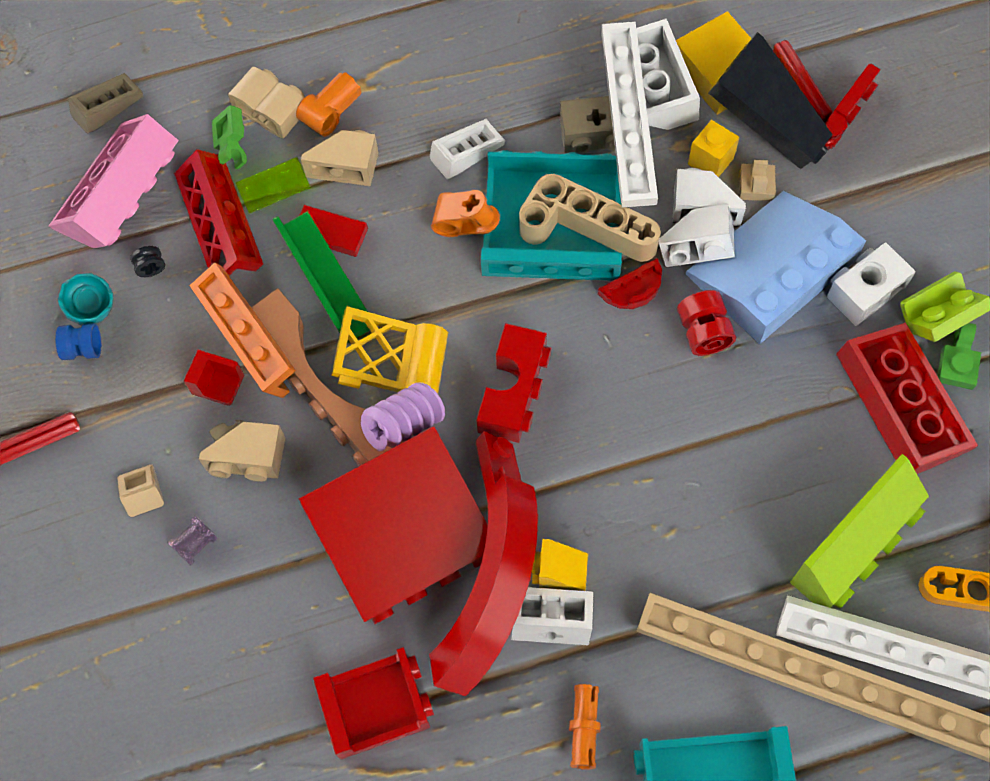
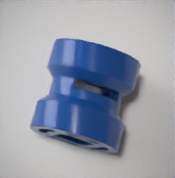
M83 324L81 328H74L72 325L57 327L55 341L57 353L61 360H74L77 356H84L86 359L100 357L102 343L97 324Z

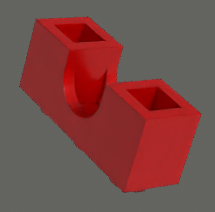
M505 323L496 352V366L499 370L515 375L518 381L507 390H496L486 387L476 419L478 433L482 434L485 431L496 437H503L508 441L520 443L522 432L529 433L534 415L533 411H529L532 399H539L543 379L538 378L541 367H548L552 347L547 346V333Z

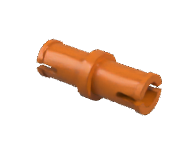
M579 684L574 686V720L569 722V731L573 732L570 767L591 770L596 769V734L600 733L601 723L597 721L599 687L593 686L592 689L590 684Z

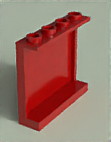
M434 426L299 498L305 513L364 622L372 619L375 625L394 614L392 609L394 605L405 600L409 606L427 596L428 593L425 588L439 581L441 587L458 579L461 577L459 569L470 563L473 564L474 568L481 566L488 524Z

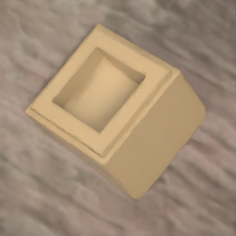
M152 464L117 477L120 500L130 517L164 505L163 496Z

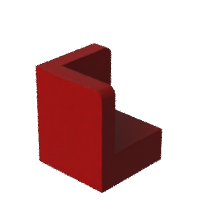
M197 350L184 382L192 395L230 406L245 375L238 362Z

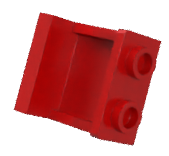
M404 647L396 649L397 654L347 672L332 677L329 673H325L313 678L334 752L340 760L430 728L427 717L434 715L427 692L419 694L415 680L421 678L422 675L415 655L408 657Z

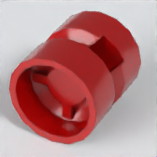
M705 290L686 297L678 304L677 311L683 327L689 329L686 337L691 352L694 355L706 356L715 354L730 347L736 341L737 337L729 318L725 317L727 309L719 291Z

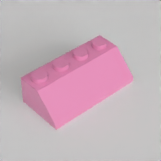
M148 114L121 123L51 221L49 227L91 248L112 245L121 234L119 227L123 221L132 217L139 208L137 201L142 193H147L157 181L155 175L160 167L166 166L174 157L175 152L173 148L179 140Z

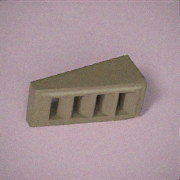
M123 73L69 97L70 114L80 127L89 134L141 99L143 92ZM120 88L125 92L122 95L118 92Z

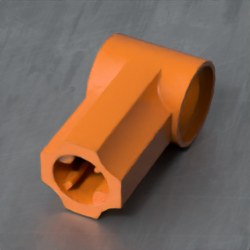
M346 72L343 74L339 73L317 95H307L300 102L296 111V117L312 130L326 137L336 129L340 115L362 94L361 87Z

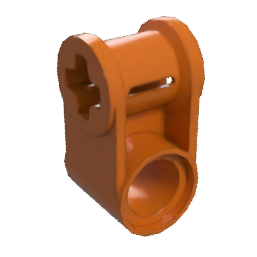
M479 190L456 193L444 192L438 195L431 229L436 234L445 237L487 234L493 231L499 224L500 213L494 206L487 204L485 195Z

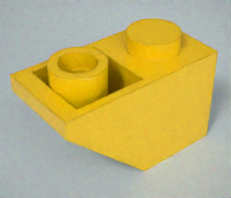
M542 539V549L535 553L532 584H539V588L586 591L588 553L550 539Z

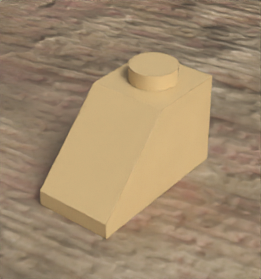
M341 130L302 154L301 162L306 178L371 186L379 153L376 136L362 130Z

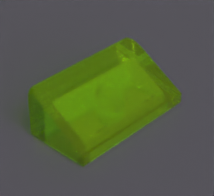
M298 157L235 183L249 214L311 188Z

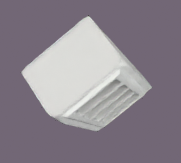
M484 119L432 141L430 159L444 177L449 179L488 156V152H494L502 147L505 140L489 121ZM481 134L487 141L483 142L478 135Z

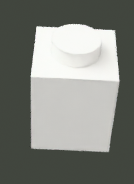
M698 168L677 169L674 184L673 222H679L695 208L728 203L733 226H741L746 203L712 171H703Z

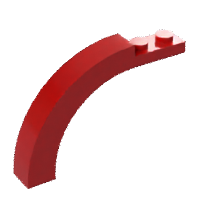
M485 431L475 440L488 503V529L481 566L471 594L460 616L445 638L429 654L434 687L467 696L490 669L513 629L530 582L538 536V510L535 488L521 481L513 444L503 437H496Z

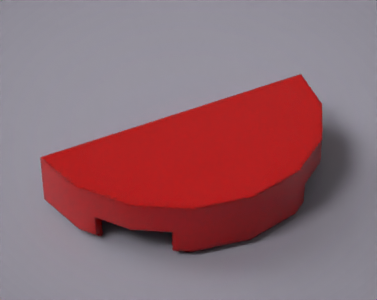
M658 258L598 288V295L607 304L619 309H635L645 306L656 297L661 287L662 267Z

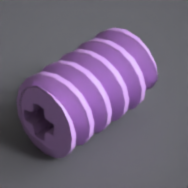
M414 383L397 394L386 398V400L378 402L375 406L365 409L361 416L362 431L367 441L378 451L385 450L387 446L394 448L401 441L405 442L411 439L412 435L416 436L423 429L426 430L432 427L434 423L437 424L443 421L445 408L441 398L434 389L424 383Z

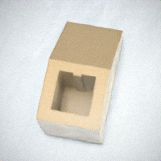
M242 422L201 451L199 460L204 468L209 471L208 473L216 477L228 478L231 474L245 475V478L260 482L266 481L267 478L278 479L286 438L280 425Z

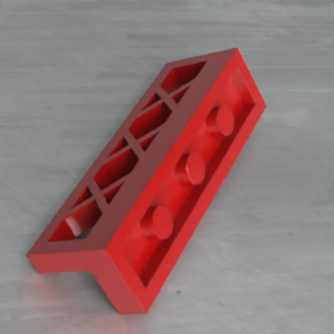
M196 149L174 175L206 265L209 268L214 263L219 264L221 250H223L227 262L222 267L229 276L236 269L256 272L263 265V261L226 163L224 165L220 164L218 154ZM194 170L195 177L193 187H191L188 176ZM201 195H203L205 200L202 215L199 209ZM211 222H213L215 228L212 242L209 237Z

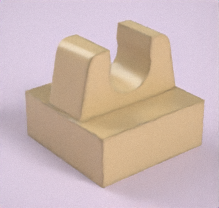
M753 160L752 164H741L739 171L740 198L742 200L772 201L776 195L775 165H768V160Z

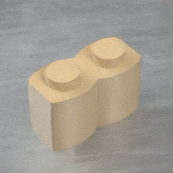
M252 67L228 94L231 105L242 109L244 117L259 123L263 128L280 138H285L299 121L296 117V111L300 102L305 98L302 91L296 86H287L280 83L271 71L267 69L261 70L256 67Z

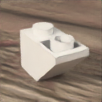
M728 203L695 208L660 237L659 245L666 267L735 257L734 227Z

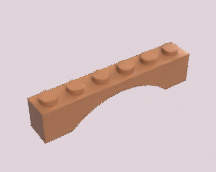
M277 288L252 306L253 311L296 370L287 378L288 382L299 395L303 392L307 394L312 400L308 403L310 408L321 421L327 418L334 426L330 431L342 446H345L347 443L356 452L352 457L358 466L392 449L388 446L383 451L375 449L367 441L362 431L361 416L365 409L337 396L317 378L306 360L304 325L300 314L282 292Z

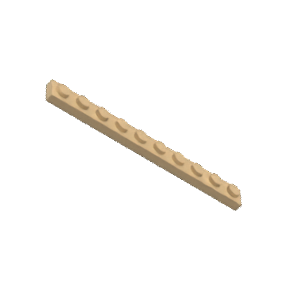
M649 593L636 632L990 762V716Z

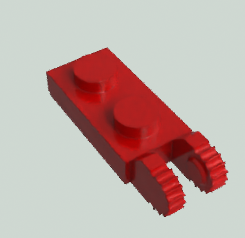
M872 63L866 66L825 123L833 134L825 144L827 148L832 149L835 147L847 129L848 124L851 125L860 112L861 107L857 104L861 99L867 102L879 84L875 83L874 80L881 69Z

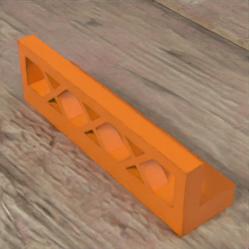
M217 263L212 264L189 286L260 389L265 393L284 398L290 393L284 381L296 370L224 268Z

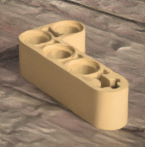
M547 174L542 176L537 181L519 212L520 235L529 244L534 245L545 242L556 224L559 223L640 262L651 260L658 250L661 231L657 222L630 208H622L621 204L560 175ZM554 194L557 195V197L548 198L546 197V195ZM583 208L588 211L581 213L577 212L576 209ZM537 220L540 221L541 224L532 225L528 222ZM607 223H616V224H618L619 226H618V227H609V226H607L606 224H607Z

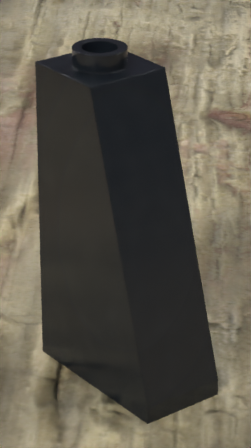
M757 32L740 51L708 94L800 169L810 162L816 164L828 151L829 148L825 144L833 134L767 41Z

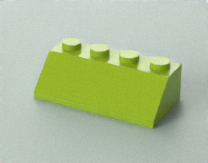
M901 454L803 563L790 581L811 602L829 608L835 605L841 609L855 593L849 586L857 577L865 582L879 566L873 560L882 550L888 555L902 540V537L897 533L902 526L906 524L912 528L926 512L920 506L929 495L906 456Z

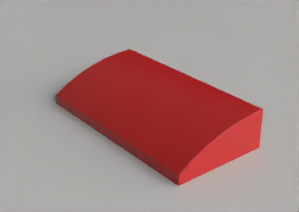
M906 323L850 339L836 353L895 460L903 454L909 459L915 472L918 474L965 454L978 446Z

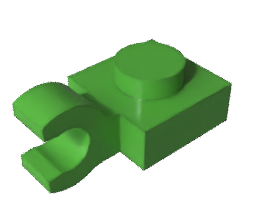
M230 105L212 120L214 149L219 150L218 159L220 164L224 165L232 157L235 169H239L247 162L246 153L238 143L244 137L242 109Z
M967 323L960 327V329L955 330L953 346L945 345L942 348L937 374L942 384L970 390L976 387L981 352L971 350L976 333V324Z

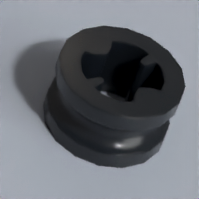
M144 246L131 254L130 260L134 265V271L137 276L144 278L152 277L165 269L166 264L163 258H161L162 253L158 247Z

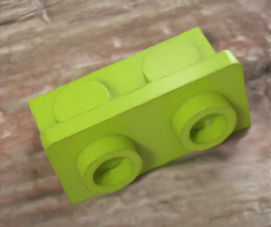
M954 271L902 300L900 306L905 322L912 334L936 342L990 311V296L966 290L962 274Z

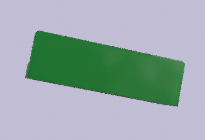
M308 211L286 224L282 223L279 216L272 219L339 333L344 310L347 306L368 312ZM351 320L350 329L356 338L370 330L365 322Z

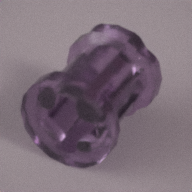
M196 516L191 519L192 524L176 539L171 538L167 542L190 566L195 562L194 557L209 542L214 543L218 539Z

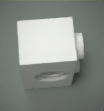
M886 242L876 250L873 248L867 249L856 260L857 264L851 269L847 267L842 268L830 281L832 287L827 298L855 326L859 325L903 291L916 272ZM862 279H868L872 281L874 285H869L865 283Z

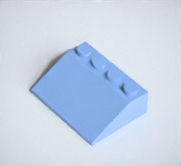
M782 191L734 231L735 257L695 263L686 271V275L703 291H719L727 309V314L758 344H761L825 289L838 271L844 267L849 268L854 264L866 240L841 218Z

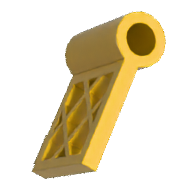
M347 306L344 310L331 376L338 377V384L359 389L362 383L394 392L408 388L414 383H424L429 385L438 394L448 332L438 325L426 323L415 325ZM351 320L365 322L372 334L358 341L350 329ZM390 329L405 333L403 345L394 350L382 335ZM376 338L386 355L372 362L362 345ZM349 340L351 346L346 348L347 341ZM356 350L366 365L358 371L342 367L344 356ZM401 352V357L399 359L397 357V354ZM390 359L398 370L396 381L383 378L376 366Z

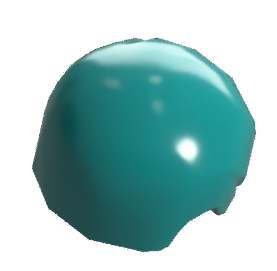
M76 274L62 283L57 301L68 320L78 325L97 324L109 315L113 306V292L109 284L95 274Z

